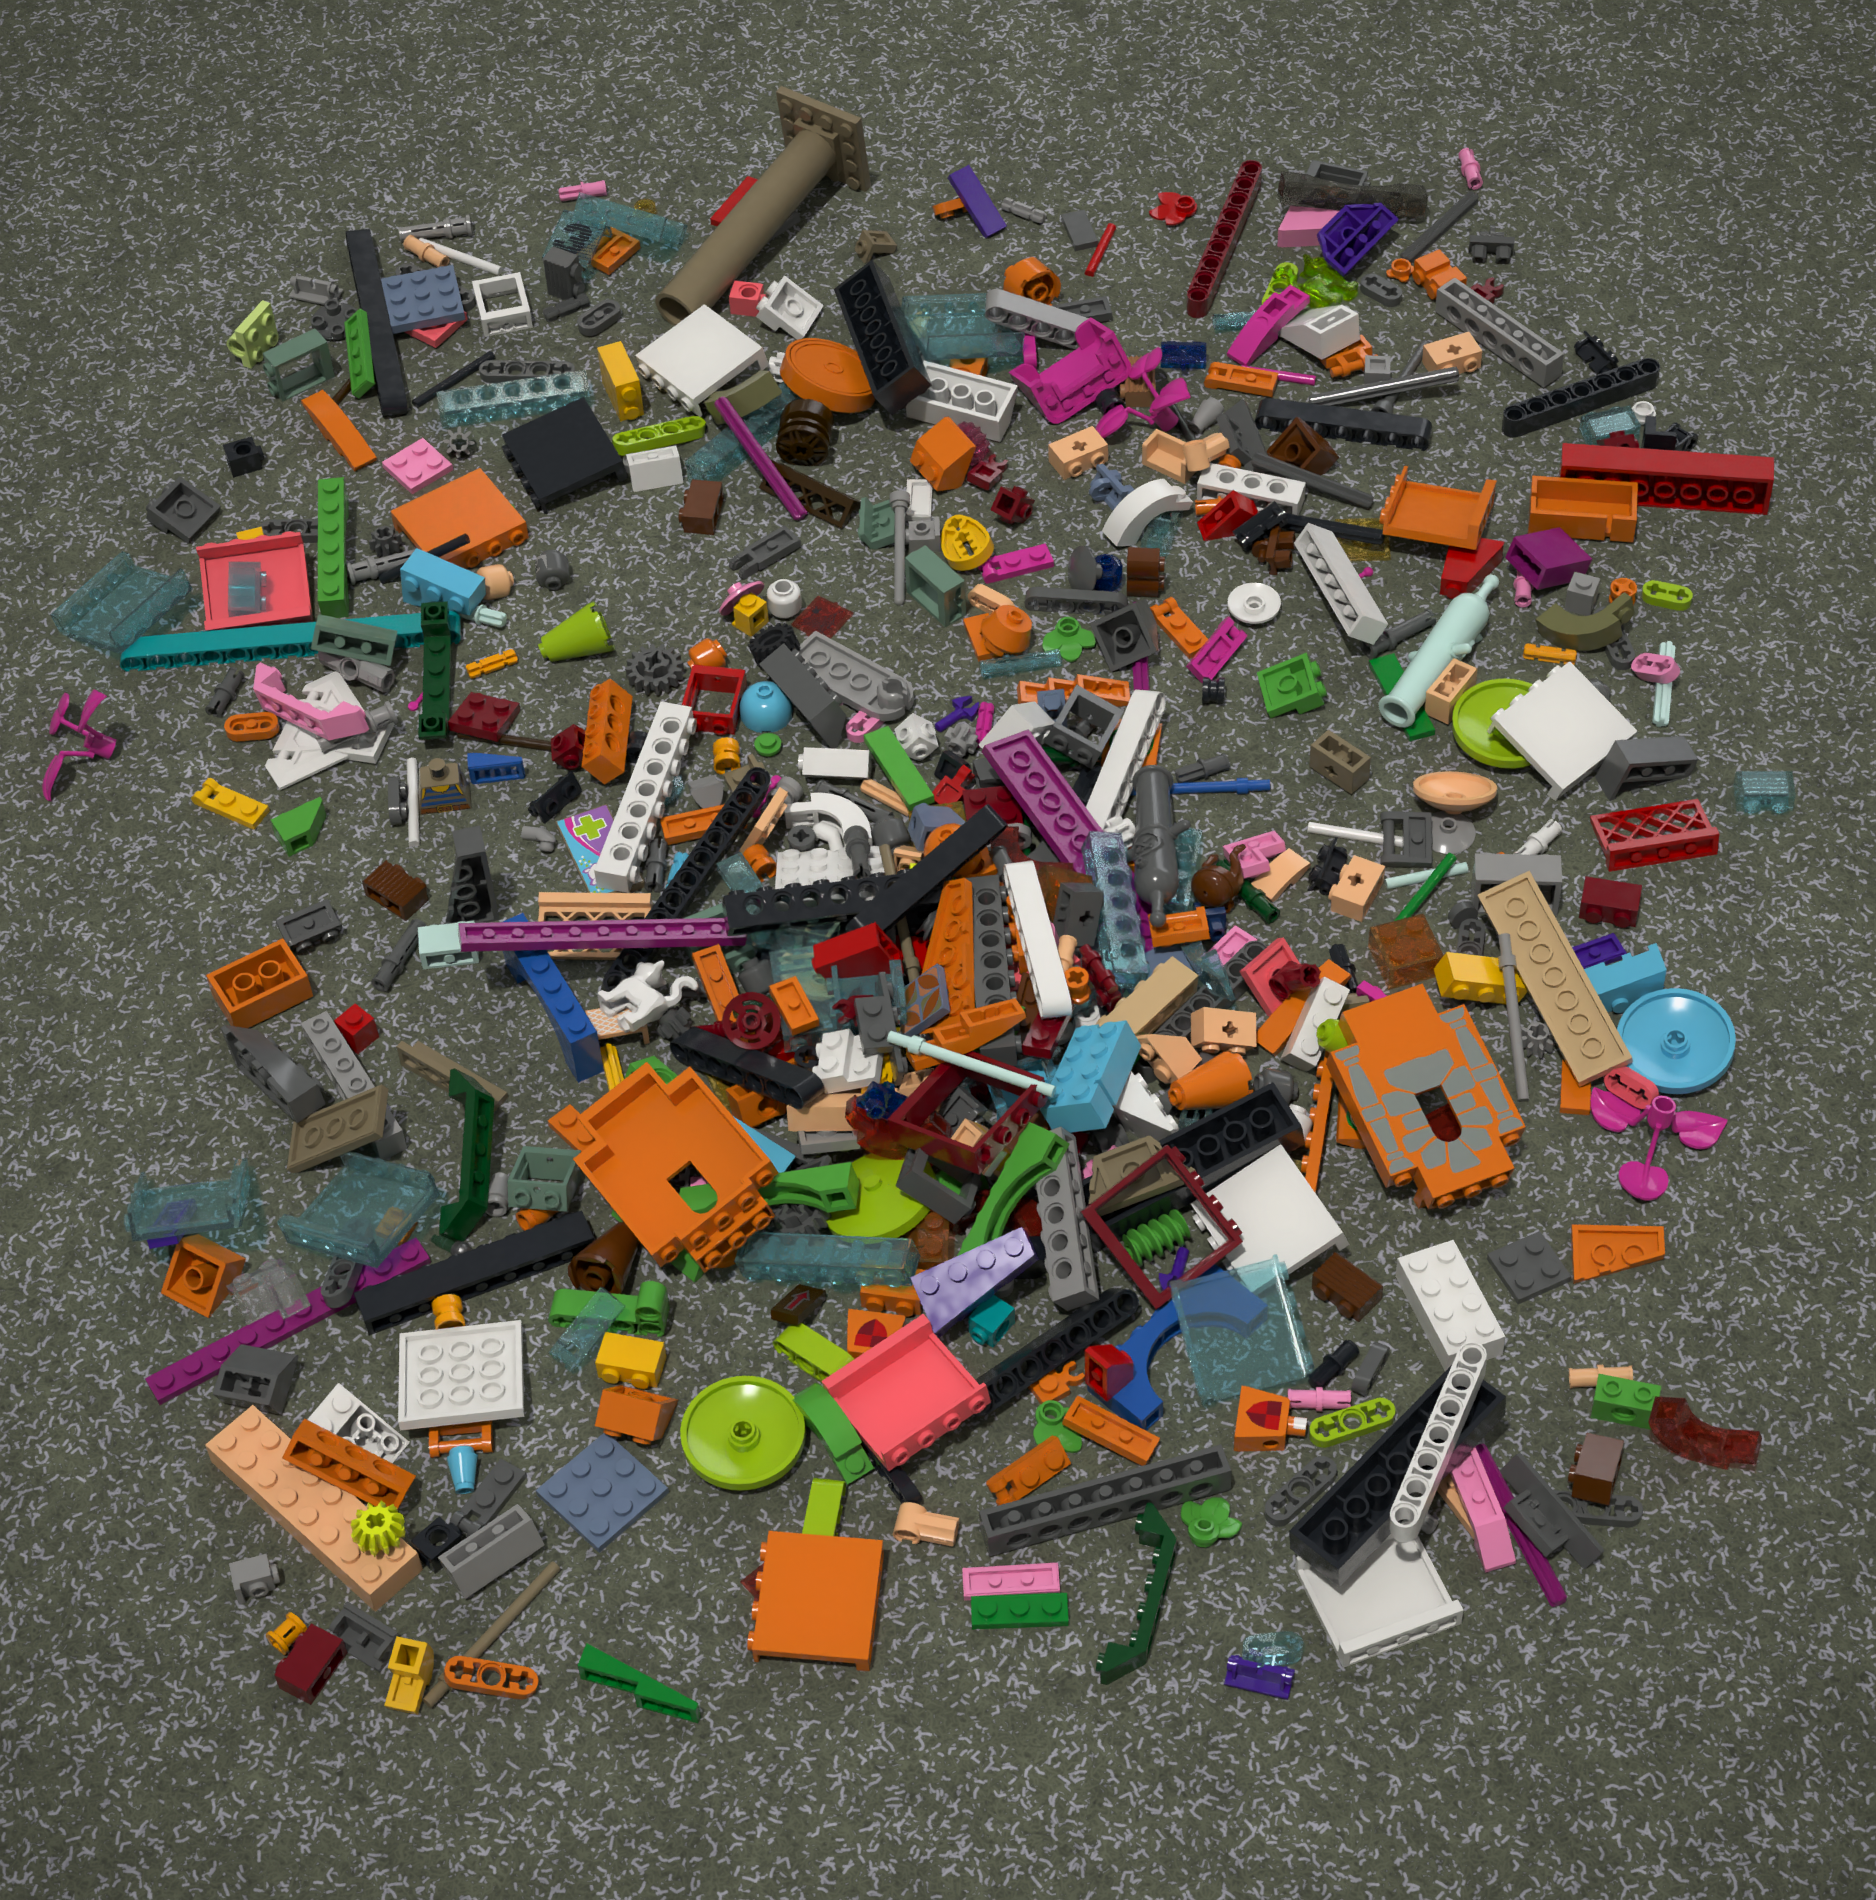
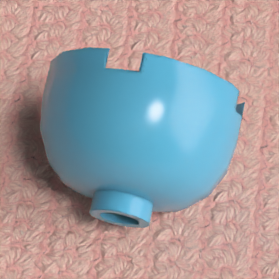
M757 682L749 686L742 695L739 709L741 720L747 728L760 733L762 731L776 732L786 727L792 720L793 704L775 682Z

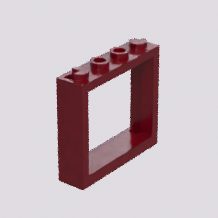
M970 1051L963 1054L1040 1082H1045L1044 1077L979 1053ZM944 1062L934 1069L887 1121L893 1142L914 1150L920 1148L929 1156L980 1175L1005 1146L1011 1143L1015 1135L1029 1123L1036 1112L1044 1107L1048 1096L1036 1091L1038 1084L1030 1085L1025 1089ZM965 1077L1020 1096L974 1147L919 1127Z
M1169 1145L1162 1147L1080 1211L1081 1215L1154 1309L1163 1305L1243 1242L1239 1237L1243 1232L1232 1218L1227 1221L1220 1211L1224 1207L1213 1194L1210 1197L1207 1196L1201 1188L1205 1185L1204 1181L1195 1170L1190 1173L1183 1165L1186 1161L1184 1155L1176 1146L1171 1149ZM1165 1158L1228 1240L1159 1293L1096 1211Z

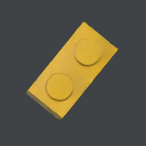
M605 1332L595 1361L598 1377L612 1384L621 1381L631 1383L634 1387L646 1389L648 1386L657 1388L667 1358L665 1344L660 1341Z

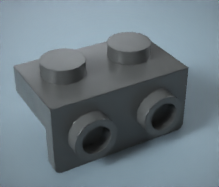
M328 899L276 920V925L282 938L290 950H296L297 953L309 950L313 947L312 943L320 939L323 942L333 940L339 936L338 932L342 931V924L337 919Z
M961 1086L957 1088L925 1129L951 1138L965 1118L982 1125L985 1121L983 1116L988 1109Z

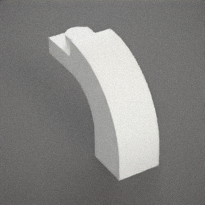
M1165 479L1150 481L1136 488L1116 506L1106 521L1102 532L1116 546H1132L1137 543L1142 531L1153 518L1167 511L1189 510L1193 501L1186 495L1184 489L1179 486H1171Z
M810 793L811 802L787 804L788 806L785 809L787 829L797 825L814 826L817 823L824 822L836 827L844 842L845 831L849 827L857 825L867 830L868 842L872 846L871 828L866 815L856 804L846 798L829 793Z

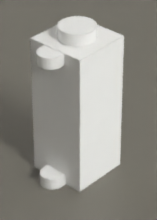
M804 747V753L799 754L798 770H802L804 777L870 779L872 753L869 750Z

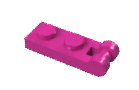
M1045 543L990 557L978 568L980 571H983L982 577L984 582L989 584L1054 567V560Z
M1229 616L1218 625L1215 632L1186 665L1201 683H1203V677H1209L1212 680L1247 637V634L1242 629L1238 630L1233 625L1235 622Z

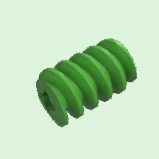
M1173 1209L1169 1212V1216L1162 1214L1158 1217V1221L1151 1219L1148 1222V1226L1140 1224L1137 1230H1128L1127 1235L1123 1234L1122 1239L1128 1254L1141 1267L1143 1265L1142 1256L1148 1262H1152L1153 1251L1161 1258L1164 1256L1162 1248L1164 1246L1169 1252H1174L1173 1242H1176L1179 1247H1184L1183 1237L1190 1238V1230L1181 1213Z

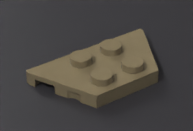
M1148 1135L1093 1156V1175L1089 1186V1204L1162 1148L1160 1142ZM1164 1158L1096 1212L1099 1216H1103L1184 1185V1183ZM1184 1165L1190 1173L1193 1170H1195L1192 1167L1188 1168L1186 1165Z

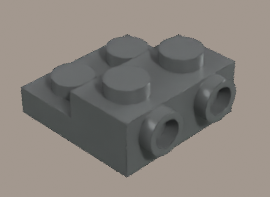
M179 476L174 483L169 482L164 487L162 495L158 499L153 498L148 503L146 519L167 534L169 531H172L189 544L220 512L221 506Z

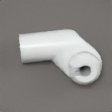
M824 822L813 826L812 829L815 832L816 841L818 839L827 841L829 849L833 852L843 848L841 836L836 827Z

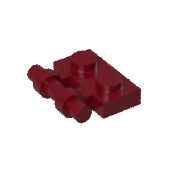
M1085 944L1079 951L1083 956L1082 968L1089 974L1087 985H1090L1094 990L1098 1004L1101 1007L1105 1006L1108 1012L1111 1013L1117 1002L1121 999V994L1118 991L1119 987L1115 983V976L1111 970L1104 967L1099 953L1096 950H1092L1089 944Z

